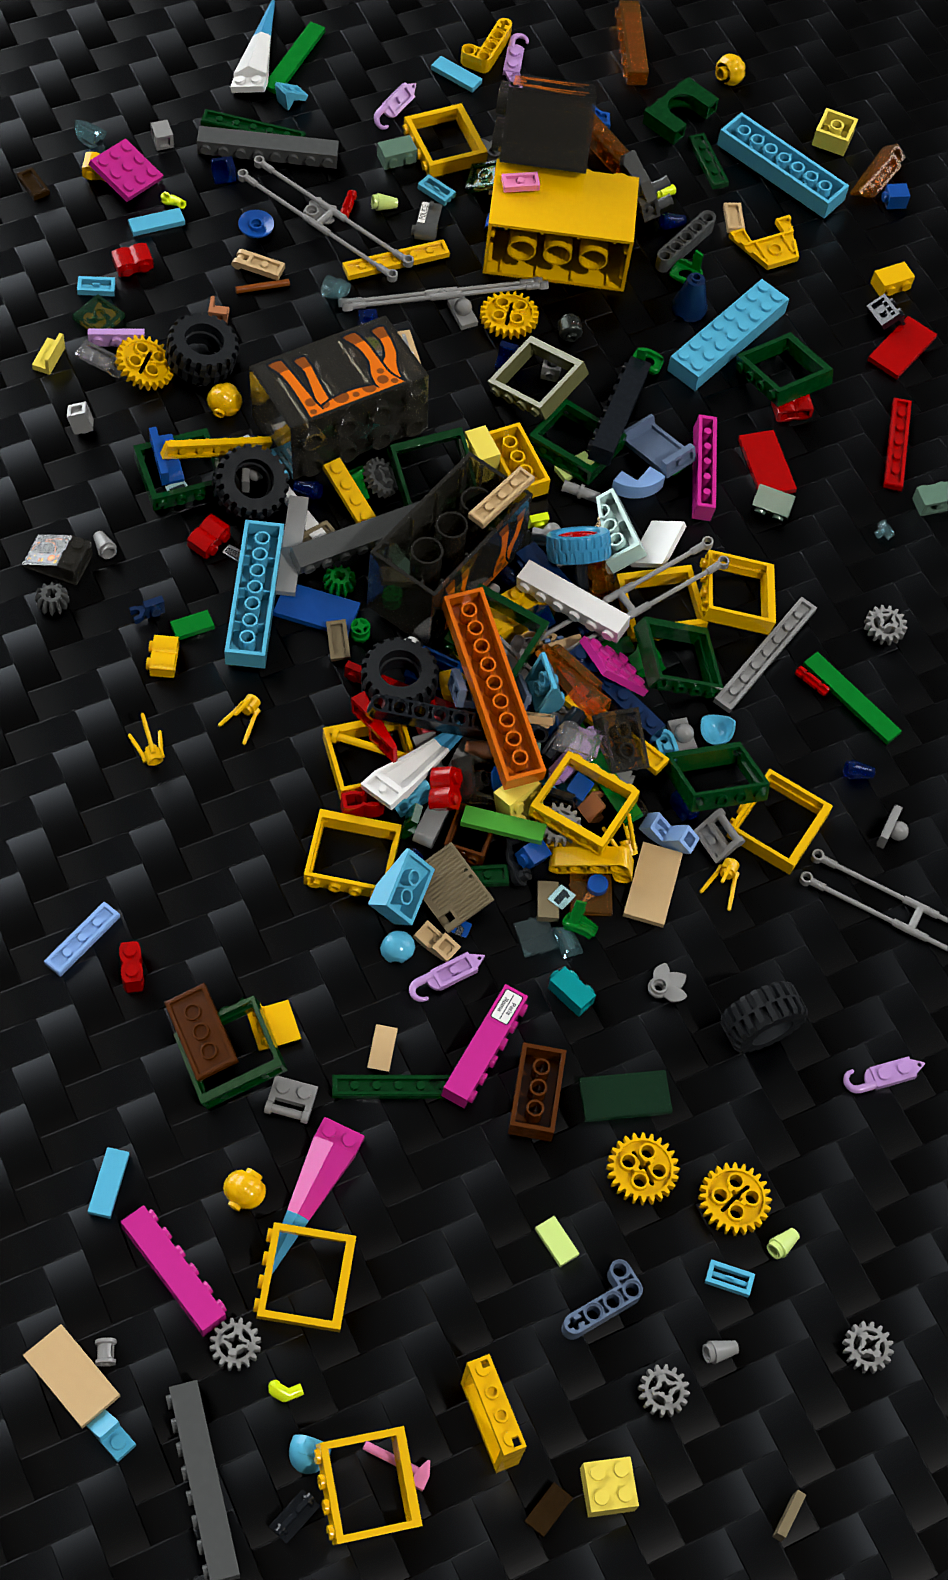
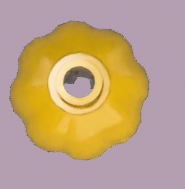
M729 53L722 56L716 64L715 74L717 79L723 81L730 78L724 84L728 86L737 85L745 77V63L739 56Z
M220 383L213 386L209 391L207 403L216 417L223 418L224 416H233L239 411L242 405V397L233 384Z
M247 1168L246 1171L236 1170L229 1174L223 1187L224 1194L229 1200L227 1205L238 1212L240 1209H253L259 1206L266 1194L265 1184L261 1181L263 1177L250 1168Z

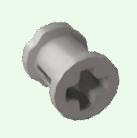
M98 1338L95 1340V1345H97L96 1366L116 1365L114 1345L117 1344V1340L115 1338Z

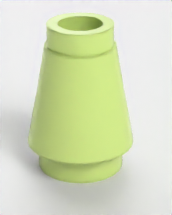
M380 193L373 194L371 207L376 209V211L397 209L398 198Z
M790 1228L770 1239L767 1250L775 1259L785 1258L800 1236L795 1229Z

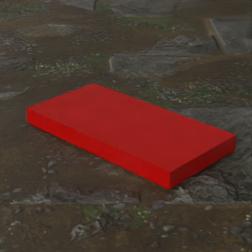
M910 316L904 319L905 325L902 326L900 324L870 354L867 360L896 380L937 337L936 333Z
M774 430L739 435L738 441L757 490L759 485L763 484L788 494L796 493L795 482Z

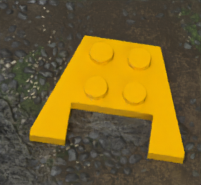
M790 215L776 218L774 224L780 233L752 241L744 228L729 233V238L766 270L797 262L799 259Z

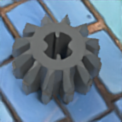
M51 582L48 586L43 583V588H37V594H35L38 610H42L44 615L50 612L51 616L55 612L61 615V609L67 610V604L69 603L67 589L62 588L60 583L54 585Z

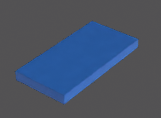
M297 584L296 596H279L273 616L323 631H327L326 621L346 619L349 637L351 623L356 619L361 603Z

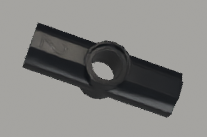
M572 706L558 727L552 731L550 738L540 750L544 762L551 765L554 764L568 742L573 739L574 734L587 717L583 710ZM559 731L565 733L566 739L560 737Z

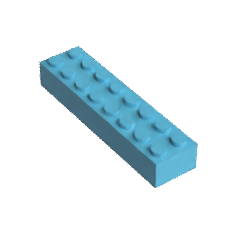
M742 112L720 130L717 142L719 147L821 217L825 218L845 200L849 188L848 184Z
M761 279L671 355L667 371L696 391L784 315L789 298Z
M245 520L225 646V664L265 669L284 537V524Z

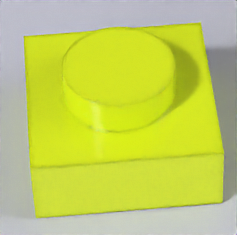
M548 512L529 515L526 521L528 529L533 527L544 528L550 519Z

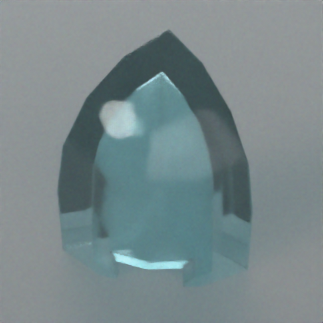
M75 120L76 135L87 147L95 148L97 147L96 143L100 139L103 140L107 131L92 123Z
M563 927L552 928L563 959L583 953L580 942L574 932Z

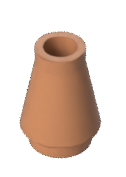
M466 741L464 752L486 761L487 759H493L487 741Z

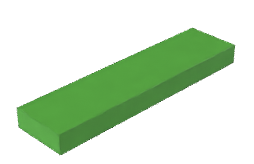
M469 805L465 806L460 826L542 845L547 824Z

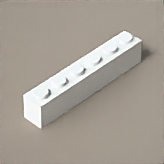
M531 560L527 562L516 577V587L521 592L530 594L541 603H546L556 612H561L572 621L585 625L588 630L599 633L608 641H613L617 644L629 627V615Z

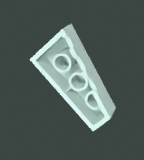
M611 488L597 496L596 501L601 521L600 527L607 528L611 535V557L606 560V564L614 574L647 556V553L615 490Z

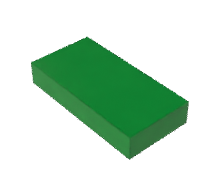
M208 610L170 621L172 631L175 637H179V640L215 629Z

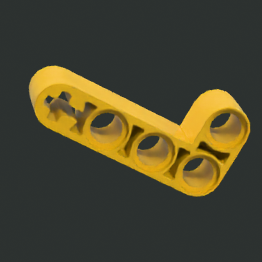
M508 18L499 19L481 47L473 44L463 45L461 49V64L480 73L489 72L511 37L512 21Z
M607 846L601 856L584 847H554L550 850L552 855L549 859L548 870L552 873L612 874L616 882L629 883L632 881L634 860L631 851L626 847Z

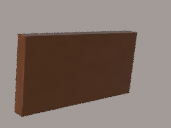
M205 983L164 1002L198 1082L239 1062Z

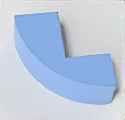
M649 467L636 480L621 471L613 480L612 488L617 495L622 497L644 498L657 493L663 487L665 475Z
M660 812L648 813L639 827L647 837L657 844L684 854H691L700 839L689 825L671 826Z

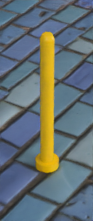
M336 728L332 733V743L340 741L385 755L372 742L342 734ZM397 750L398 758L407 754Z

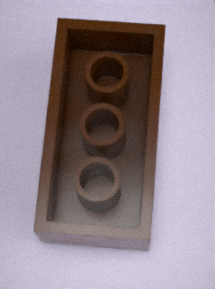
M523 1042L508 1134L552 1141L567 1050Z

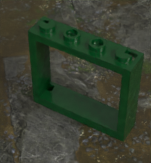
M791 332L736 355L735 365L738 373L743 375L748 382L753 384L759 392H762L777 407L832 384L833 368ZM786 351L807 369L811 375L779 387L754 364Z
M565 399L546 420H543L534 429L528 439L538 456L589 485L606 465L598 462L589 465L542 437L562 415L594 433L599 418ZM623 433L613 458L624 447L627 437L625 433Z
M462 427L392 444L386 449L403 506L410 505L412 502L397 455L453 440L455 441L470 491L435 500L439 510L443 505L448 504L449 507L460 504L459 501L466 500V502L474 501L482 493Z
M207 428L173 436L174 440L211 439ZM151 442L133 445L134 458L153 511L214 496L213 491L215 488L212 487V480L156 494L145 463L147 460L155 459ZM210 457L214 469H216L220 462L219 458Z
M479 583L477 588L483 587L489 607L536 632L512 670L516 681L547 632L550 622ZM449 630L443 640L442 648L448 650L449 654L458 656Z
M645 616L633 627L648 688L706 698L715 697L723 689L708 628ZM653 637L693 644L703 681L662 675Z
M741 742L665 753V756L670 760L663 770L691 812L768 799L770 783ZM735 763L749 784L696 793L682 772Z
M254 995L247 999L241 998L238 1003L232 1006L222 1007L219 1009L218 1014L223 1025L254 1011L274 1060L210 1091H207L203 1080L200 1082L196 1080L177 1032L174 1033L199 1100L206 1109L288 1071L262 1007Z

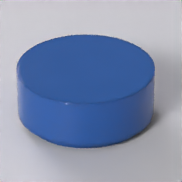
M601 874L590 876L587 882L589 893L594 896H601L606 893L608 888L607 878Z

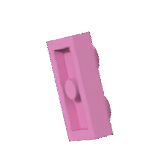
M537 172L501 175L504 193L540 190Z

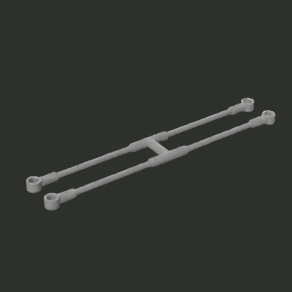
M258 155L254 158V166L256 168H263L270 174L273 173L318 203L327 212L318 220H315L260 185L257 180L248 175L247 170L240 169L238 171L239 181H246L253 187H257L302 217L305 222L375 266L378 271L387 276L389 282L397 281L398 272L395 269H388L381 263L378 264L333 234L323 224L332 216H335L393 253V256L403 262L404 267L411 268L413 266V256L405 255L399 250L393 249L348 219L345 214L324 200L318 199L276 171L273 166L265 162L263 156Z
M532 277L514 282L459 288L447 287L429 289L423 292L369 298L338 299L339 307H342L343 311H353L370 306L424 300L436 301L523 289L544 290L549 289V281L543 280V277Z
M705 536L701 543L690 548L688 552L640 579L603 597L602 601L610 603L618 598L628 610L626 614L630 616L631 620L649 610L654 604L707 574L710 575L719 569H727L729 558L727 556H720L716 563L707 567L703 572L650 602L647 601L635 608L625 594L635 589L637 585L690 555H695L704 549L710 550L713 547L714 540L710 536ZM569 618L547 630L542 640L573 621ZM595 632L588 636V638H596L600 634ZM525 637L523 639L524 650L528 646L526 643H530L533 637ZM580 642L548 657L551 665L576 648Z
M815 849L812 852V862L816 864L823 863L833 869L836 868L903 901L902 903L914 908L915 911L909 924L896 918L892 919L826 886L827 884L813 878V875L807 871L803 872L799 878V882L803 886L811 885L821 891H826L891 923V926L948 952L947 945L916 929L923 913L948 923V918L939 914V911L910 897L903 896L838 864L837 861L825 856L824 852L820 849Z

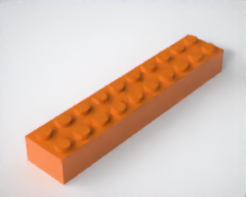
M483 587L444 596L442 609L503 789L507 790L544 780L546 768Z

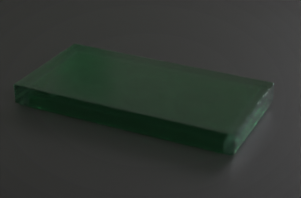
M665 1070L579 1078L585 1122L672 1114L673 1110Z

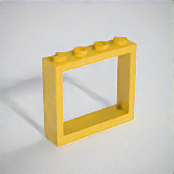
M462 103L404 117V125H402L404 135H410L418 149L417 160H420L422 170H425L427 175L430 174L433 177L487 164L488 151ZM456 120L472 151L433 161L416 129Z
M708 550L705 557L701 558L700 561L702 572L710 565L716 563L720 556H727L729 558V566L722 571L760 579L761 617L713 606L712 573L700 578V582H702L700 597H702L700 605L702 620L769 635L776 624L774 564Z
M692 565L669 567L637 585L636 588L683 583L695 576ZM656 569L616 574L615 590L640 579ZM695 581L688 585V590L697 619L678 621V623L707 628L708 621L702 620V612L700 611L702 599L697 582ZM618 599L621 611L627 613L628 610ZM635 618L630 620L629 627L626 630L632 643L637 642L633 628L636 625ZM653 637V640H663L662 638Z
M360 720L323 728V741L340 800L341 795L345 792H362L364 790L361 788V783L344 786L331 737L335 728L339 729L340 733L355 738L369 736V728ZM382 720L388 732L398 730L405 753L414 750L406 725Z
M568 750L531 803L528 815L601 856L626 819L627 814L630 813L636 804L640 791L634 785L623 782L616 775L602 770L597 764L590 763L583 759L581 755ZM567 766L627 799L602 838L542 804Z
M769 769L764 776L769 781L771 788L817 814L789 858L785 857L739 829L756 802L741 804L736 812L738 816L736 819L732 817L730 823L739 836L742 835L745 839L742 847L790 875L829 816L833 806Z
M320 809L304 872V884L312 888L321 887L332 892L342 891L352 896L362 895L371 898L376 885L313 873L323 829L328 827L393 840L386 867L387 872L395 863L402 825Z
M274 1222L273 1228H268L266 1242H270L269 1252L264 1251L262 1265L266 1266L265 1274H260L257 1288L262 1289L260 1298H255L253 1312H257V1319L340 1332L356 1236ZM280 1232L346 1243L332 1321L265 1310Z
M488 1354L467 1362L461 1385L494 1469L498 1473L518 1465L527 1446L491 1356ZM518 1437L521 1445L514 1447L512 1439Z
M404 1426L315 1445L314 1462L316 1465L319 1464L320 1474L317 1476L318 1486L324 1493L325 1500H322V1509L324 1515L328 1516L329 1525L326 1526V1532L329 1535V1541L332 1540V1545L423 1526ZM391 1437L406 1522L343 1535L328 1449Z

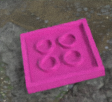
M126 138L91 159L88 164L126 202L161 181L164 176Z
M582 637L579 641L602 676L643 697L646 695L648 689L644 685L645 681L636 674V668L629 664V659L625 654L621 652L619 654L616 653L613 648L608 645L603 646L595 638Z

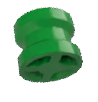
M357 618L352 621L350 635L353 641L364 643L369 639L371 627L368 620Z

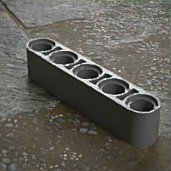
M709 210L703 211L665 244L657 253L656 270L663 273L668 272L679 259L684 258L711 234L716 220L715 213Z

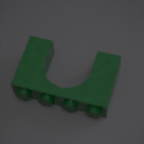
M688 77L644 110L643 124L674 145L684 137L687 124L673 115L670 109L686 107L706 120L716 112L719 98Z

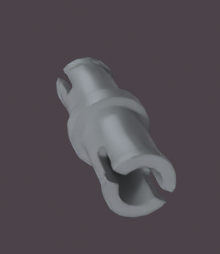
M566 479L561 489L562 492L577 496V499L583 498L597 504L596 497L601 494V492L586 488L584 484L578 485Z

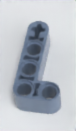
M615 1260L607 1272L608 1281L613 1289L570 1313L565 1318L561 1331L567 1339L574 1340L638 1302L643 1293V1287L625 1260ZM613 1269H621L624 1276H616ZM626 1289H634L636 1296H629L626 1293ZM606 1300H614L617 1303V1307H609ZM588 1311H594V1312H596L597 1315H598V1318H597V1319H591V1318H589L588 1315H587V1312H588ZM579 1323L576 1330L574 1327L570 1329L569 1324L575 1325Z

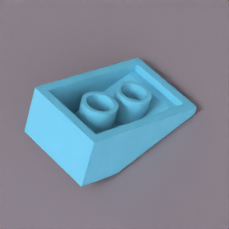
M541 652L525 678V682L527 683L529 693L532 695L535 712L547 714L559 712L565 703V696L560 691L558 676L554 673L546 653Z
M406 848L376 884L368 905L393 924L413 925L435 869L412 850Z

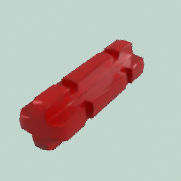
M351 189L347 192L340 210L347 218H349V213H351L354 201L357 198V192Z
M799 666L795 671V675L803 678L804 682L814 690L817 689V692L822 696H825L830 688L826 684H822V681L813 674L807 672L808 670L804 667Z

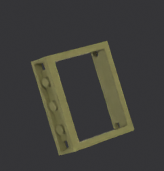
M530 336L488 380L491 388L490 391L496 397L503 398L509 404L517 405L522 411L526 410L534 417L538 416L546 420L589 373L584 361ZM533 354L569 371L541 402L505 385Z

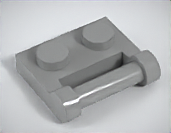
M719 808L694 830L715 863H721L736 848L745 843L743 836H739L725 816L726 812L723 808ZM719 820L733 841L728 843L716 826V821Z
M276 1076L264 1108V1113L271 1114L272 1112L301 1120L300 1123L307 1124L317 1095L318 1086ZM275 1100L295 1106L303 1107L304 1110L299 1111L292 1108L280 1106L274 1103Z

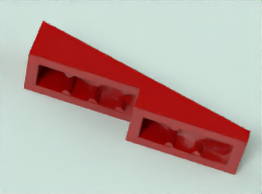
M365 691L351 698L352 713L369 728V740L394 763L398 761L397 746L382 720L371 718L368 715L367 707L370 700Z

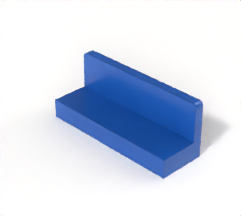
M156 427L149 428L150 442L162 485L183 482L185 479L180 460L162 459L160 455L165 441L174 440L173 435L159 436Z

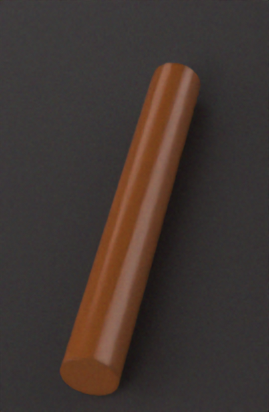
M289 279L236 286L235 291L236 294L286 287L290 286Z

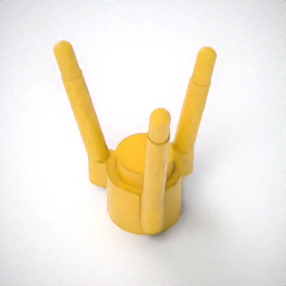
M248 694L235 709L218 723V726L221 727L231 717L237 716L241 712L246 715L253 714L242 742L243 745L247 743L257 715L261 712L258 708L261 704L258 697Z
M141 713L149 746L143 752L132 734H128V737L140 754L143 763L147 762L149 766H155L163 762V758H165L162 731H158L157 747V745L153 744L145 714Z
M628 813V825L625 826L622 823L626 839L619 843L621 847L628 848L633 856L638 854V847L635 841L631 814ZM602 827V830L605 833L607 829L605 827ZM612 838V840L610 841L612 846H618L615 840Z
M725 858L723 864L718 865L716 871L699 891L703 893L719 873L722 877L721 883H724L726 879H732L728 911H731L736 883L740 875L737 872L740 866L738 861L733 858Z

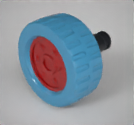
M578 526L553 530L546 535L547 559L554 564L572 565L573 584L589 593L588 564L601 562L611 557L610 531L607 528L596 526Z

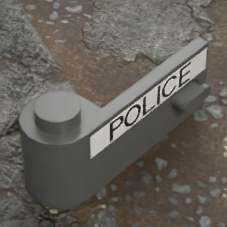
M422 201L416 225L413 224L411 235L414 236L415 240L436 241L442 204H436L434 201Z

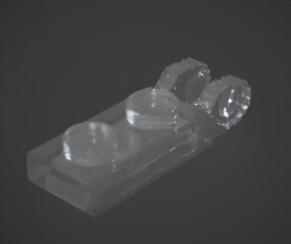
M85 340L76 350L75 356L108 372L117 379L121 377L122 372L113 366L116 360L115 354L88 340Z

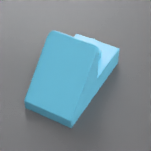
M275 83L277 101L287 111H289L294 101H306L308 94L298 85Z
M106 1409L86 1425L117 1462L136 1446V1443L120 1426L119 1421Z

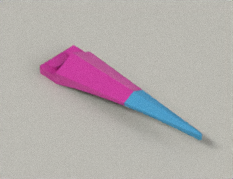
M324 1117L313 1137L282 1224L300 1227L307 1225L355 1158L365 1138L364 1135ZM279 1233L272 1274L299 1235Z

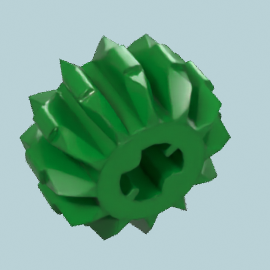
M342 564L338 568L333 565L332 569H327L326 574L323 576L324 588L329 590V594L343 595L346 598L347 593L352 594L356 586L355 573L351 572L350 567L343 568Z

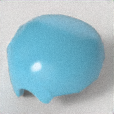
M393 931L383 939L380 946L381 954L390 963L394 961L403 963L413 956L415 950L414 939L407 932Z

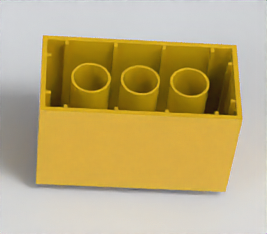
M497 159L483 273L523 279L543 277V280L553 283L624 292L634 244L639 177L627 176L623 173L594 172L586 168L571 169L557 167L553 164L526 163L517 159ZM538 173L540 190L504 193L501 182L502 174ZM495 227H502V228H505V230H503V231H502V229L497 230Z

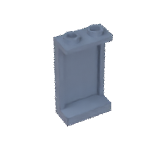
M652 414L628 427L623 432L627 435L624 445L655 470L665 475L666 478L696 461L695 446L691 443L683 446L655 424V418Z
M452 668L448 688L455 707L476 709L467 680L463 679L459 668ZM520 674L516 684L525 710H527L528 705L531 704L532 695L529 693L527 683Z

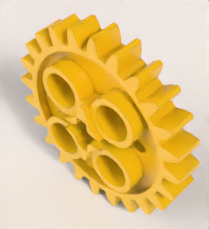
M509 291L506 294L500 292L499 295L493 293V298L488 296L487 301H483V306H481V324H484V329H489V333L496 332V337L501 334L502 339L506 336H509L510 339H512V336H516L519 339V334L525 337L526 332L531 333L532 329L536 328L539 316L538 306L534 305V301H529V296L523 298V293L519 296L516 295V291L513 294H510ZM513 304V306H512V311H511V313H510L509 323H508V325H506V321H507V318H508V315H509V308H510V305Z
M134 335L133 339L128 337L126 341L123 340L115 354V364H118L117 370H122L121 376H127L126 382L131 380L133 381L132 386L139 384L140 389L146 386L147 391L151 387L156 391L158 386L162 389L164 385H168L174 376V372L167 363L168 361L165 357L166 350L163 349L164 344L158 345V340L156 339L153 342L150 336L146 340L143 335H141L140 339ZM148 352H151L152 355L148 360L143 372L140 374L139 370Z
M642 1132L640 1138L633 1133L631 1140L625 1136L623 1139L624 1143L618 1141L616 1144L617 1148H612V1155H609L607 1159L610 1164H607L606 1170L612 1171L608 1174L607 1178L614 1179L611 1187L618 1186L617 1194L624 1192V1200L629 1196L632 1197V1204L637 1199H640L641 1205H644L646 1199H648L651 1205L654 1203L655 1198L661 1202L663 1199L662 1194L668 1197L670 1194L669 1189L673 1190L675 1187L673 1182H677L679 1178L675 1174L679 1172L680 1168L674 1166L677 1164L678 1159L671 1158L675 1151H667L669 1144L667 1143L662 1146L661 1137L654 1141L653 1134L650 1135L649 1139L645 1137L644 1132ZM642 1151L650 1152L652 1157H644ZM622 1161H630L633 1167L624 1166ZM653 1170L661 1171L663 1173V1176H655ZM634 1180H641L644 1186H636Z
M734 1162L732 1168L725 1163L723 1170L721 1167L716 1166L715 1173L709 1171V1178L705 1177L702 1181L704 1185H701L699 1188L702 1194L699 1195L698 1199L704 1201L700 1204L699 1208L706 1209L703 1217L710 1216L711 1219L708 1224L716 1222V1230L724 1227V1234H727L729 1229L732 1230L734 1236H736L738 1230L741 1231L742 1235H745L747 1228L750 1232H754L755 1226L760 1228L763 1224L761 1220L765 1221L768 1217L766 1213H769L771 1207L767 1204H770L772 1199L766 1197L769 1195L770 1189H764L767 1182L759 1181L761 1174L753 1175L754 1168L745 1171V1164L742 1165L741 1169L737 1167L736 1162ZM730 1180L737 1181L740 1187H733L730 1184ZM745 1186L749 1187L740 1196L739 1200H735L725 1212L721 1211L731 1198H735ZM714 1195H721L724 1198V1201H717ZM746 1196L754 1198L755 1203H749L746 1200ZM730 1211H737L740 1218H734Z

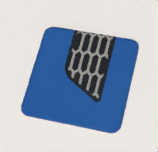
M465 921L451 932L466 938L472 924Z

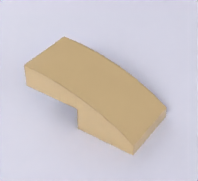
M428 920L413 936L424 948L445 962H448L461 947L446 932L442 934Z
M376 1024L367 1068L389 1072L398 1028Z

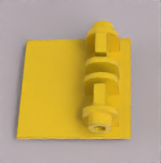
M289 1000L268 1006L261 1005L277 1046L301 1039ZM255 1012L248 1013L247 1016L258 1050L270 1049Z

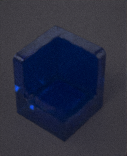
M232 156L211 159V170L215 184L236 182V168Z
M501 341L494 368L499 370L517 351L519 345Z

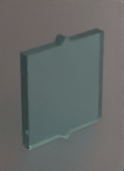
M529 917L528 920L514 923L525 958L538 954L542 956L546 952L558 950L550 922L537 921V918L532 919Z

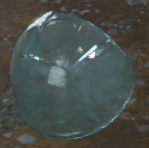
M327 275L321 287V295L330 299L345 297L350 292L351 284L341 278L336 279L331 275Z

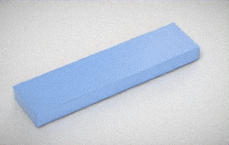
M103 902L44 960V964L61 977L120 918V914L106 902Z

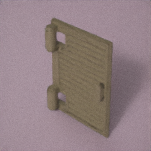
M452 842L425 860L435 871L423 900L447 933H450L494 901L491 894ZM449 912L455 917L451 922L445 916Z

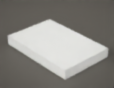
M651 521L641 540L647 556L630 564L631 567L659 568L666 564L687 527L685 522Z

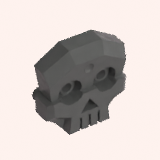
M635 150L621 155V173L627 176L639 177L637 212L641 214L644 223L661 216V209L674 204L670 193L659 199L656 196L658 191L671 186L667 175L652 182Z

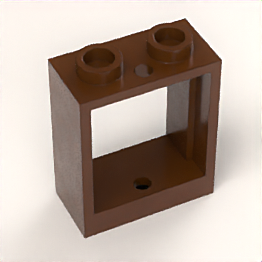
M460 803L459 810H456L444 847L453 842L467 804ZM487 833L481 853L455 844L453 845L469 864L483 865L493 833Z

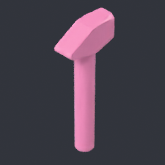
M369 1441L365 1443L363 1450L396 1466L393 1453ZM427 1460L421 1467L411 1463L415 1487L422 1492L430 1477V1460Z

